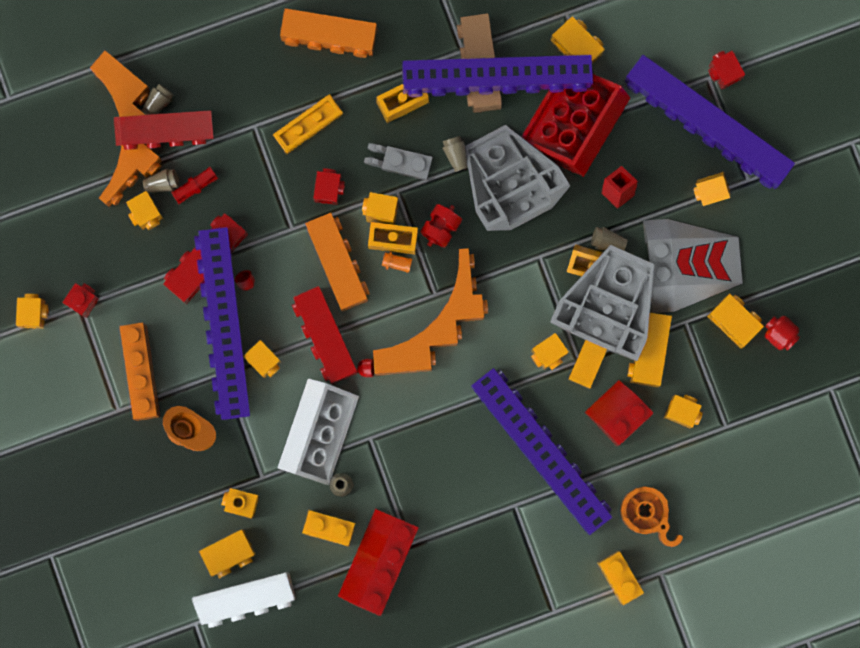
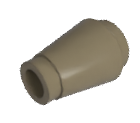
M158 84L156 88L153 87L141 111L145 115L158 114L172 102L171 98L174 95L164 86Z
M458 136L443 141L444 147L442 149L454 171L468 168L465 143L461 140V137Z
M167 168L144 179L143 187L148 193L174 191L175 188L179 187V178L174 169L169 170Z
M596 227L592 235L591 245L601 250H606L612 245L624 251L627 239L605 227Z
M338 473L330 480V490L336 496H347L353 489V481L347 474ZM338 480L345 482L343 489L336 487Z

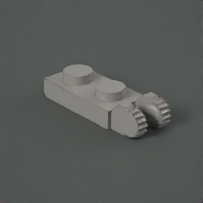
M368 144L367 149L372 152L385 154L383 161L372 157H365V164L379 167L384 171L427 181L432 157L389 146L386 148L381 145Z

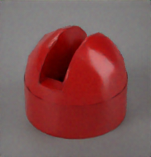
M244 270L235 276L234 281L241 290L248 291L253 288L255 279L251 271Z
M363 359L358 363L357 372L362 377H374V359Z

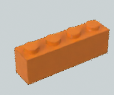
M285 9L280 37L289 46L297 47L299 44L308 45V48L313 50L328 48L333 53L344 54V51L352 52L356 57L366 58L367 55L373 56L377 23Z
M329 213L305 223L341 311H346L367 302L366 295L370 293L365 281L361 283L357 274L361 273L357 261H351L348 253L352 250L347 238L342 240L339 231L343 230L339 218H333L332 214Z
M142 322L120 326L133 420L141 421L160 418L147 325Z

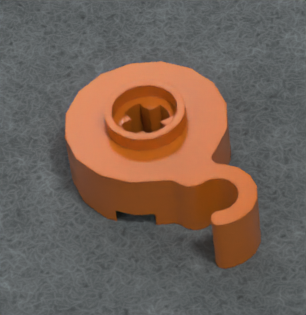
M640 487L626 494L621 503L620 513L622 521L627 528L640 534L658 532L659 540L665 546L674 547L681 543L682 535H676L672 541L666 538V533L670 527L668 524L669 508L668 501L661 492L655 488ZM647 504L650 507L648 509L650 515L648 517L643 515L642 517L639 514L641 511L639 507L640 505L645 506Z

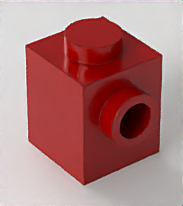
M721 51L712 57L713 60L709 64L710 69H708L711 79L714 82L717 81L721 90L744 78L745 73L733 51L728 53Z
M621 166L604 179L602 194L618 209L635 196L638 181Z
M323 169V172L317 171L313 197L315 203L338 205L339 195L344 194L345 181H341V175L337 174L336 170Z
M75 283L62 303L87 318L99 298L93 295L96 290L83 283L82 286H79Z

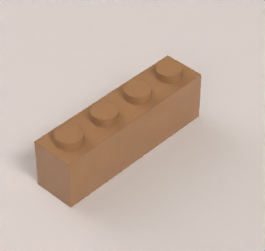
M481 14L461 17L460 25H456L458 39L463 38L464 47L460 48L461 59L495 58L489 15ZM493 91V94L490 95L470 92L467 95L468 107H473V113L501 109L500 91Z

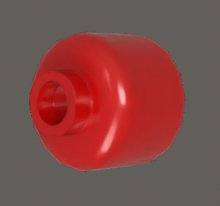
M774 316L765 325L768 329L765 332V338L778 350L785 348L788 351L800 338L798 336L799 328L787 316H781L778 319Z

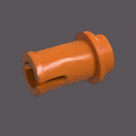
M391 251L390 253L385 252L382 266L386 267V270L392 268L409 273L412 259L393 255Z

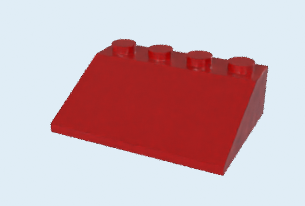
M592 74L593 83L586 91L574 92L573 88L564 89V91L557 93L548 91L521 138L551 161L583 177L630 100V96L622 86Z

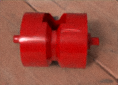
M436 204L430 214L431 221H426L420 230V233L429 241L427 243L429 247L432 244H437L446 248L452 238L451 231H456L462 222V218L453 211L455 209L453 205L450 208H446Z

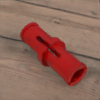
M208 167V169L194 178L190 177L188 182L171 193L180 205L194 194L201 193L203 188L218 180L211 167Z

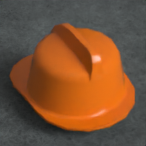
M175 406L166 411L163 417V426L168 438L173 443L193 451H203L214 444L216 431L213 425L194 411L184 406Z

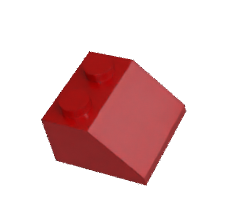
M619 380L585 411L586 415L616 446L623 443L653 414L649 407Z

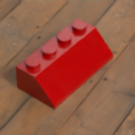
M375 509L338 597L381 616L419 527Z

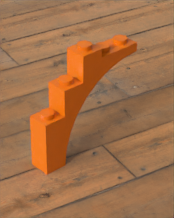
M104 51L90 69L105 84L112 95L119 117L145 115L137 106L143 105L146 102L150 89L108 52ZM138 144V149L124 150L123 145H121L116 170L99 199L109 208L112 204H118L124 196L122 194L127 187L131 188L138 181L139 177L137 175L141 173L146 178L150 175H155L161 168L160 163L162 160L144 144Z
M469 248L459 249V270L456 284L448 303L439 316L424 331L410 340L393 347L373 350L375 376L432 371L431 366L436 365L435 351H430V348L458 346V340L462 339L461 325L456 326V322L484 320V314H488L487 300L482 299V294L473 295L472 293L477 291L476 277L471 278L470 268H475L474 254H469Z

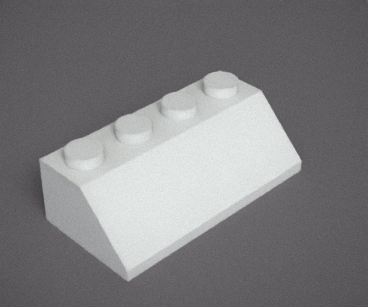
M308 378L278 469L329 485L359 396Z
M286 572L196 596L192 600L201 625L208 624V627L211 628L222 625V620L231 617L233 622L246 618L245 613L254 611L255 615L269 612L268 607L277 605L278 609L292 606L291 601L296 600L290 574Z

